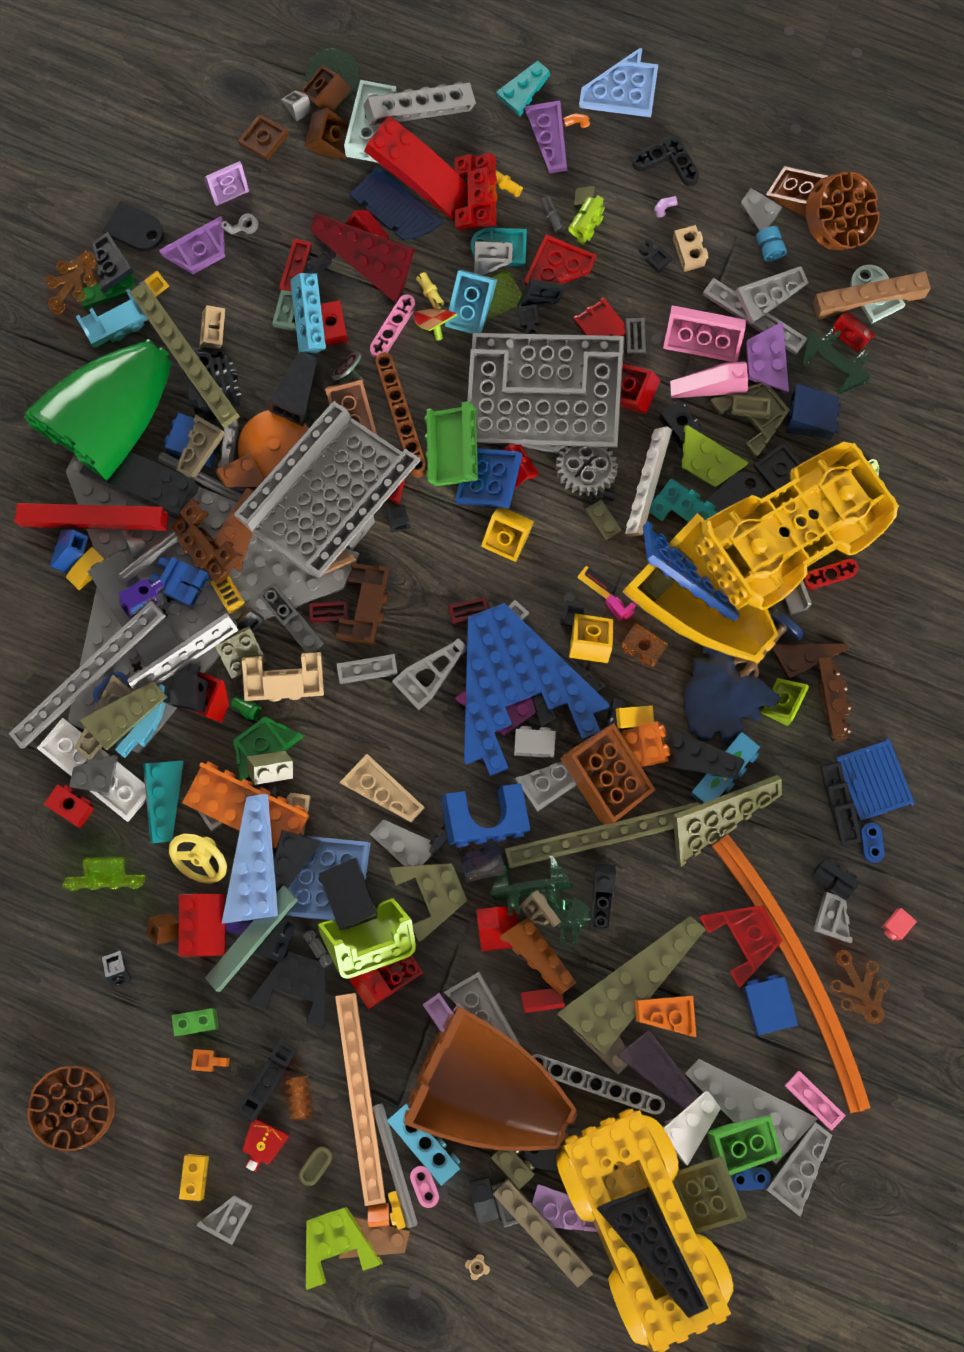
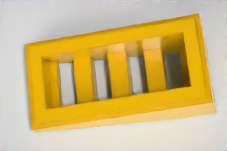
M228 575L226 578L228 582L220 587H217L218 583H215L214 580L210 583L227 612L231 615L247 605ZM228 586H231L229 590L221 594V590L225 589ZM234 591V595L224 599L225 596ZM238 598V600L230 605L227 604L233 599Z

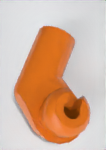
M575 113L562 118L565 127L575 123H580L581 128L590 126L588 120L590 118L584 114Z

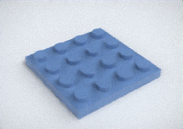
M306 836L320 840L321 843L288 888L298 901L287 912L286 916L336 921L319 873L356 857L366 879L371 843Z

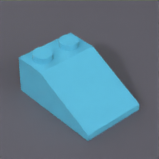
M459 270L448 310L457 313V316L448 320L445 323V327L471 334L482 333L494 296L497 279Z

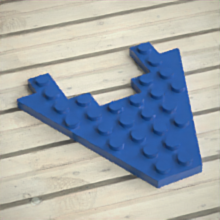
M505 603L468 617L465 765L483 758L490 776L508 770V765L494 733L512 726L505 707L538 694H542L548 711L567 704L582 740L600 732L594 714L609 709V703Z

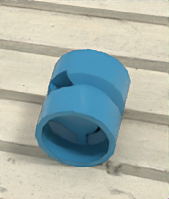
M777 226L767 227L756 234L757 243L762 250L761 253L766 262L780 259L787 253Z

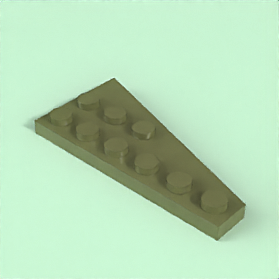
M776 775L674 814L677 864L682 867L686 864L685 860L692 855L696 857L706 845H713L737 828L736 824L741 820L751 818V813L758 808L763 809L782 795V779Z

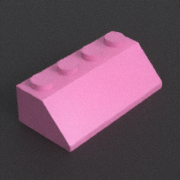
M672 306L663 349L737 362L746 320Z

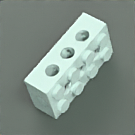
M360 80L344 144L346 157L377 162L366 154L364 150L381 125L369 127L363 105L370 95L378 94L380 96L389 92L397 93L396 86Z

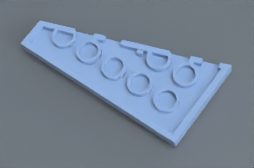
M268 794L246 797L222 923L278 916Z

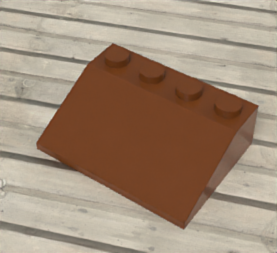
M614 723L577 745L560 758L602 825L615 823L655 791L654 786Z

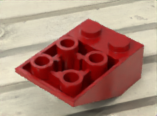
M411 955L408 958L348 979L369 1010L422 975L423 971Z

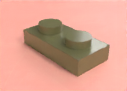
M602 500L585 509L589 519L605 542L622 533L621 528Z

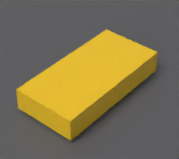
M653 706L617 708V728L639 727V725L654 722Z

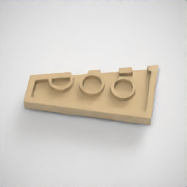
M368 754L340 781V784L411 823L425 809L422 804Z

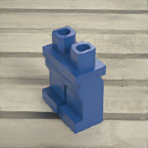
M161 556L157 566L163 569L164 572L162 576L153 572L148 579L149 583L152 584L159 579L165 587V590L160 593L193 609L200 596L199 591L202 592L209 579L208 573L174 557L169 559Z

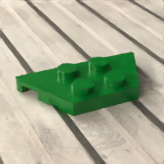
M263 717L233 740L240 781L242 779H249L247 775V757L287 751L303 739V735L267 717Z

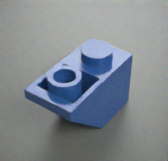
M73 529L61 530L49 567L68 573L84 554L89 536Z

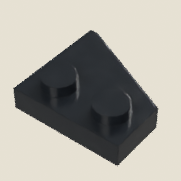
M530 279L517 304V308L534 304L538 308L544 305L559 303L565 291V286L561 283Z

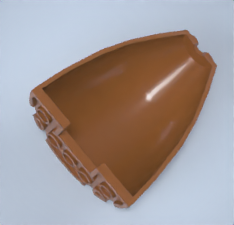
M456 1006L453 1010L455 1014H449L443 1025V1028H445L444 1032H438L416 1079L418 1087L417 1089L413 1088L407 1103L410 1109H406L403 1123L434 1136L473 1147L517 1151L559 1149L560 1144H564L568 1137V1132H565L569 1124L573 1125L577 1117V1113H575L576 1108L544 1067L522 1046L486 1021Z

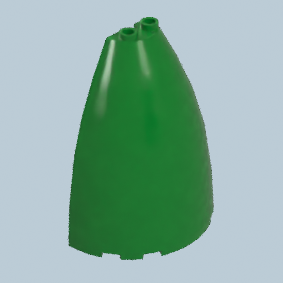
M147 339L145 342L99 357L75 370L47 391L24 413V418L31 428L55 445L57 442L72 451L82 464L107 481L138 441L158 406L172 365L168 359L169 353L162 347L158 349L150 339Z

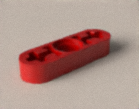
M846 559L807 572L803 582L807 589H818L852 578L858 572L859 567L855 560ZM847 564L849 567H853L851 573L849 572V570L843 571L841 573L842 576H840V570L845 569ZM833 570L836 573V577L829 579L826 577L825 572ZM821 572V579L816 580L815 584L808 582L810 576L813 579L818 578Z

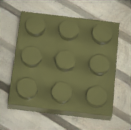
M722 1156L678 1169V1173L672 1183L695 1233L747 1218Z

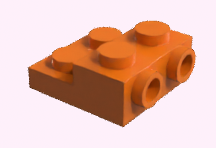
M656 721L621 731L622 737L641 767L669 762L670 749L668 744L665 745L664 741L666 730L660 722Z

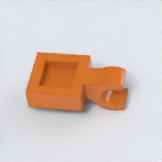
M194 1049L191 1070L213 1072L214 1066L229 1067L230 1058L215 1057V1051Z

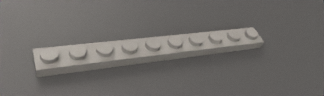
M150 601L9 733L20 748L24 749L166 617L154 601Z

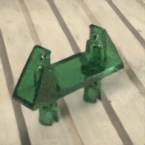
M832 326L822 339L810 331L806 342L802 368H805L818 352L842 372L849 375L838 390V395L868 383L871 375L861 368L871 357L870 353L861 358L865 349H861L855 359L850 361L831 346L838 336L841 335L839 330L831 336L835 329Z
M552 855L549 856L551 879L545 878L511 885L509 867L507 863H503L490 894L495 901L507 899L509 916H513L514 907L518 915L521 914L519 897L531 895L537 890L540 894H547V903L552 910L553 900L557 909L561 907L558 891L573 889V885Z

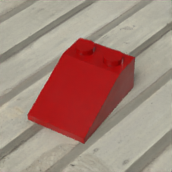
M623 364L620 406L631 411L646 414L660 383L657 375L652 370Z

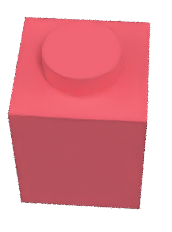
M902 908L896 909L881 928L885 930L884 934L889 939L899 941L904 938L917 921Z

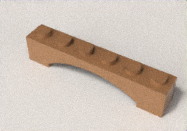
M924 271L818 293L812 304L817 320L835 317L837 314L871 303L888 300H907L908 302L922 299L927 296L931 287L927 273Z

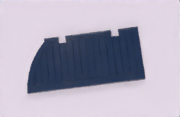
M378 166L349 195L360 205L364 202L367 203L365 209L388 229L392 230L394 227L398 229L395 234L403 241L426 235L443 223V220Z

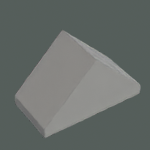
M295 90L281 99V102L296 122L311 113L309 98L306 94Z

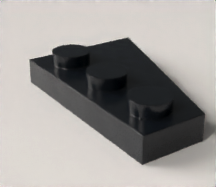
M285 830L281 831L273 856L276 892L282 886L290 887L320 845V840Z

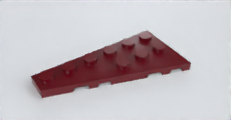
M315 213L310 232L397 303L402 295L415 249Z

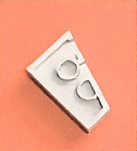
M705 1091L664 1127L676 1154L687 1166L721 1109L708 1091Z

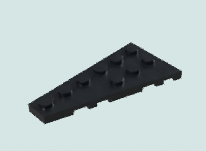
M649 1187L602 1204L596 1208L688 1318L709 1309Z

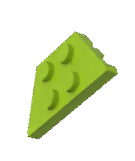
M690 426L684 427L685 443L683 444L684 457L682 458V469L710 486H718L748 464L744 459Z

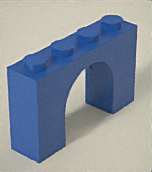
M522 784L506 785L497 789L501 817L498 824L493 828L481 827L472 820L468 810L465 791L448 793L442 796L441 804L449 845L456 844V847L467 846L468 842L475 841V844L486 843L487 839L494 838V841H502L506 839V836H513V839L524 837V834L530 831Z

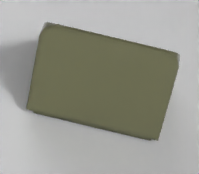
M595 186L577 188L574 207H582L587 197L593 198Z

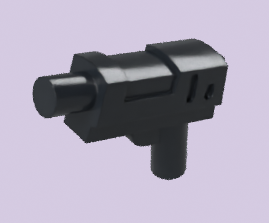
M324 251L320 256L309 260L305 265L304 273H320L331 265L332 259L336 257V253L334 251L329 253Z

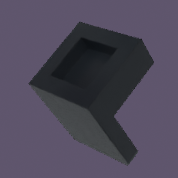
M389 505L385 506L392 533L410 528V522L404 506L390 509Z
M566 600L560 624L573 627L575 613L583 615L585 605Z

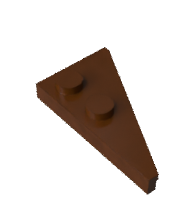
M775 644L771 650L789 680L817 666L819 658H832L848 650L849 646L847 644Z

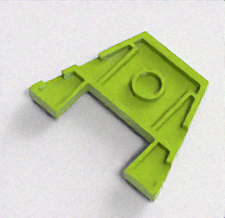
M347 1207L307 1220L306 1290L326 1284L321 1261L357 1249L363 1271L383 1264L380 1257H377L373 1251L371 1243L362 1234V1229Z

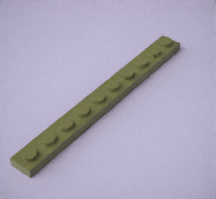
M145 281L130 291L131 296L221 425L225 428L239 418V414Z
M696 802L617 821L612 824H605L506 848L505 852L509 868L512 869L673 830L674 814L700 804Z

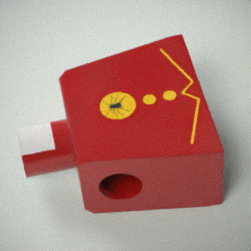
M256 1118L250 1124L242 1150L250 1155L245 1167L256 1172L261 1161L270 1164L289 1139L290 1134Z

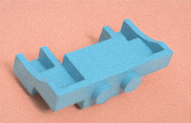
M129 289L126 292L130 300L98 317L93 308L89 309L91 313L83 318L79 315L76 316L93 348L109 340L112 343L120 341L126 335L137 332L145 326L144 322L148 319L129 293Z

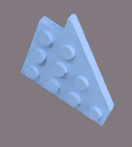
M639 48L583 86L579 108L651 117L658 64L642 63V48Z

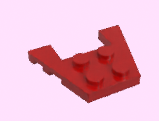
M763 905L699 917L708 933L728 924L748 961L730 971L738 987H741L783 941Z

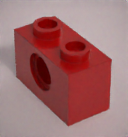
M340 300L321 304L326 347L347 343L348 339ZM329 322H335L333 326L327 325Z
M57 784L44 805L81 828L95 808L90 806L91 801L81 795L78 798L73 795L75 790L69 786L61 787ZM74 800V807L67 810L66 805L68 801Z

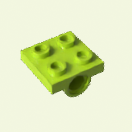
M598 195L596 198L587 197L568 228L569 232L577 237V242L583 246L587 240H591L594 234L593 229L596 225L599 226L604 217L602 215L605 209L603 206L604 198Z

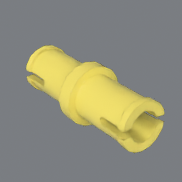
M427 273L419 274L420 277L417 276L416 280L422 287L424 296L428 297L434 309L441 308L439 304L443 306L444 301L437 292L438 288L432 284Z

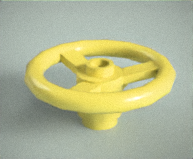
M181 834L175 836L170 842L169 855L177 869L187 877L200 883L212 884L221 881L226 875L227 863L213 839L209 837L202 838L195 834ZM180 843H196L191 851H177V846ZM212 856L216 858L219 865L217 873L209 862ZM181 860H191L195 866L203 867L208 876L193 872Z

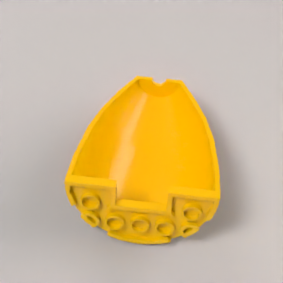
M697 513L668 544L671 548H679L693 560L692 563L698 568L696 572L702 578L706 575L711 580L710 582L715 590L720 589L726 594L720 588L717 579L707 569L706 563L696 553L693 546L702 536L701 523L705 521ZM650 563L622 591L643 610L676 633L702 646L727 655L753 661L756 664L764 658V650L768 652L776 644L774 640L779 635L768 609L761 610L746 604L738 609L739 617L733 622L728 617H723L714 607H709L700 597H695L689 589L681 587L677 581L654 602L641 590V586L659 569Z

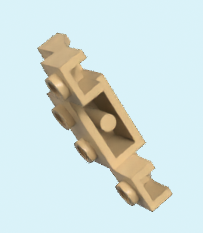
M321 652L302 653L301 669L272 671L263 670L262 656L242 657L245 701L266 699L279 701L281 698L298 700L301 697L323 696L324 684Z

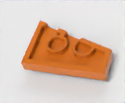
M693 996L635 1000L636 1022L696 1037Z

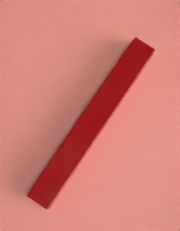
M17 503L14 522L21 527L167 531L168 511H163V507Z

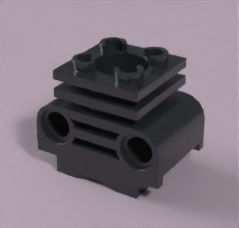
M196 353L229 402L232 404L231 396H233L235 404L240 405L239 398H242L237 384L238 375L236 369H234V363L229 361L228 356H224L226 367H223L222 361L218 357L216 358L218 369H216L209 353ZM184 372L188 380L187 392L189 401L194 405L195 414L203 413L204 420L206 421L217 419Z

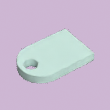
M863 265L854 272L850 281V287L886 280L889 277L878 266ZM860 273H867L869 279L861 278ZM888 300L863 305L861 308L872 324L904 308L905 303L903 300Z

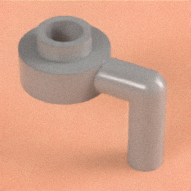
M247 213L240 217L238 224L232 226L227 221H223L221 226L230 234L240 231L252 234L258 228V220L252 214Z

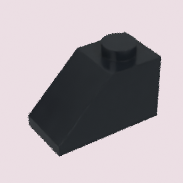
M489 1176L469 1181L479 1224L499 1219Z

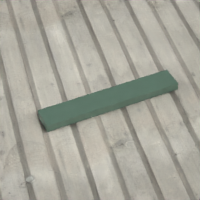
M282 886L276 893L278 916L254 919L205 977L215 991L221 992L298 901L286 886Z

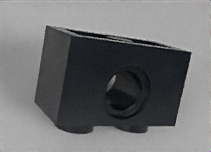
M679 400L660 412L659 420L664 427L667 426L672 429L671 436L680 448L685 443V426L688 425L701 433V424L697 419L692 418L689 408ZM677 421H684L686 425L680 426Z

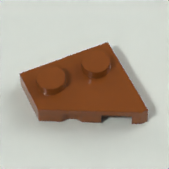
M251 453L216 470L224 488H257L264 481Z

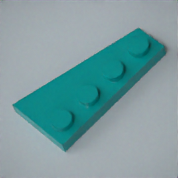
M184 761L143 764L150 844L171 842L173 839Z

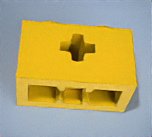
M192 1154L184 1156L179 1199L193 1201L204 1199L209 1156Z

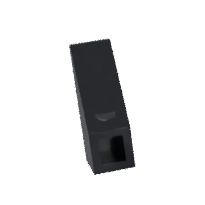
M595 863L590 929L610 930L616 879L615 865Z

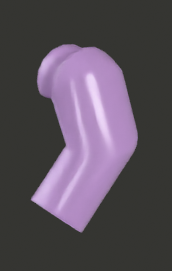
M676 196L661 199L654 208L656 217H664L667 207L678 205Z

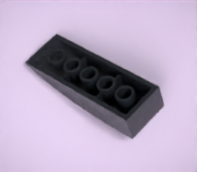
M129 452L107 481L85 465H83L79 472L150 507H163V511H168V515L176 519L181 516L179 512L191 499H194L199 489L195 480L132 452Z

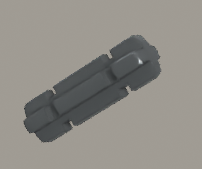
M314 930L306 932L303 935L307 943H310L309 947L316 958H320L319 962L322 967L330 965L333 962L329 954H326L327 950L320 939H316L317 935Z

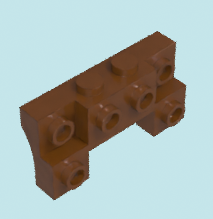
M191 499L179 512L181 516L174 522L171 528L178 535V541L182 545V550L193 558L192 562L200 569L204 568L215 583L221 584L243 555L233 549L232 546L234 544L230 541H225L219 546L204 526L199 525L209 513L199 507L200 502L198 500Z
M351 563L352 571L350 578L348 577V584L361 586L355 621L339 618L338 633H336L335 637L337 640L374 645L379 623L384 621L385 611H382L383 605L388 602L389 593L386 592L390 569L383 566Z
M830 657L819 658L817 665H819L821 680L818 682L824 719L830 722L832 741H845L851 733L850 725L846 723L845 719L851 711L850 701L846 700L845 694L847 692V684L843 680L842 675H840L838 665L835 666L834 660L831 661Z

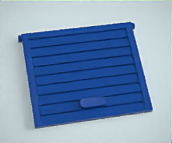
M886 738L884 742L836 757V761L841 762L844 779L848 784L850 797L854 803L859 821L909 804L911 806L915 805L889 738Z

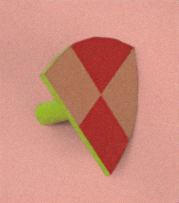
M427 309L415 311L414 319L415 323L422 329L427 331L434 330L435 340H441L443 337L440 325L457 316V313L442 309Z

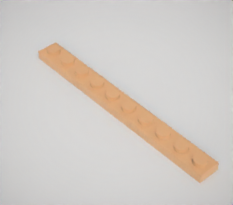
M356 993L335 996L365 1206L386 1203Z

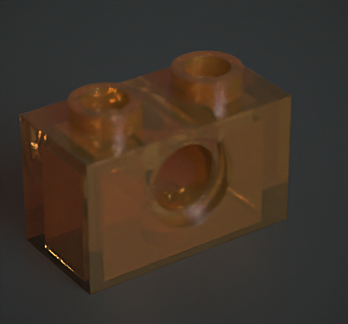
M635 623L621 646L627 654L639 657L640 662L644 665L655 667L667 649L668 643ZM640 643H646L649 649L643 651L639 648L638 645Z

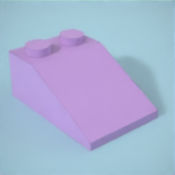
M240 161L204 178L206 187L216 206L249 192Z

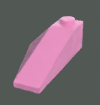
M745 361L727 362L670 381L671 398L748 393L747 363Z

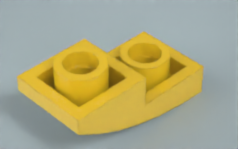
M91 547L75 563L66 578L80 590L92 580L87 571L94 564L102 563L105 559Z

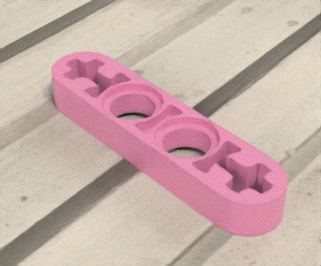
M407 294L399 298L372 341L370 352L373 358L376 359L377 355L382 352H389L415 310V299L411 295ZM410 301L411 306L407 305L404 309V303ZM396 315L403 318L400 323H394L392 319ZM385 331H392L393 336L391 338L383 337ZM382 341V352L378 351V353H376L375 348H379Z

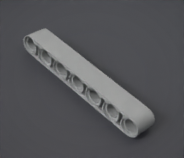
M539 1054L532 1055L533 1058H540L543 1061L544 1069L556 1081L655 1115L662 1113L665 1108L664 1100L657 1095ZM556 1064L562 1067V1074L557 1077L551 1074V1068ZM575 1071L580 1072L582 1075L579 1083L571 1081V1074ZM594 1078H598L601 1081V1087L598 1090H593L590 1086V1082ZM613 1085H618L621 1089L618 1097H613L610 1094V1088ZM633 1092L640 1094V1101L637 1104L631 1103L629 1099ZM652 1099H658L660 1102V1107L656 1111L650 1109L649 1103Z

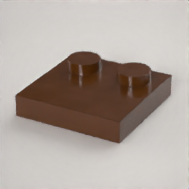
M259 114L239 138L238 143L240 146L268 161L289 135L288 129Z

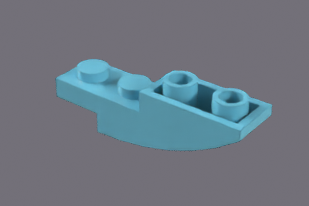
M160 684L159 688L166 694L167 689ZM162 702L135 725L126 737H122L118 741L115 750L125 758L137 743L145 747L162 719L166 703Z

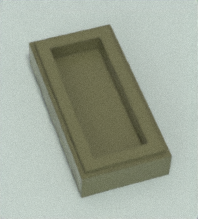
M734 394L731 415L769 419L772 399Z

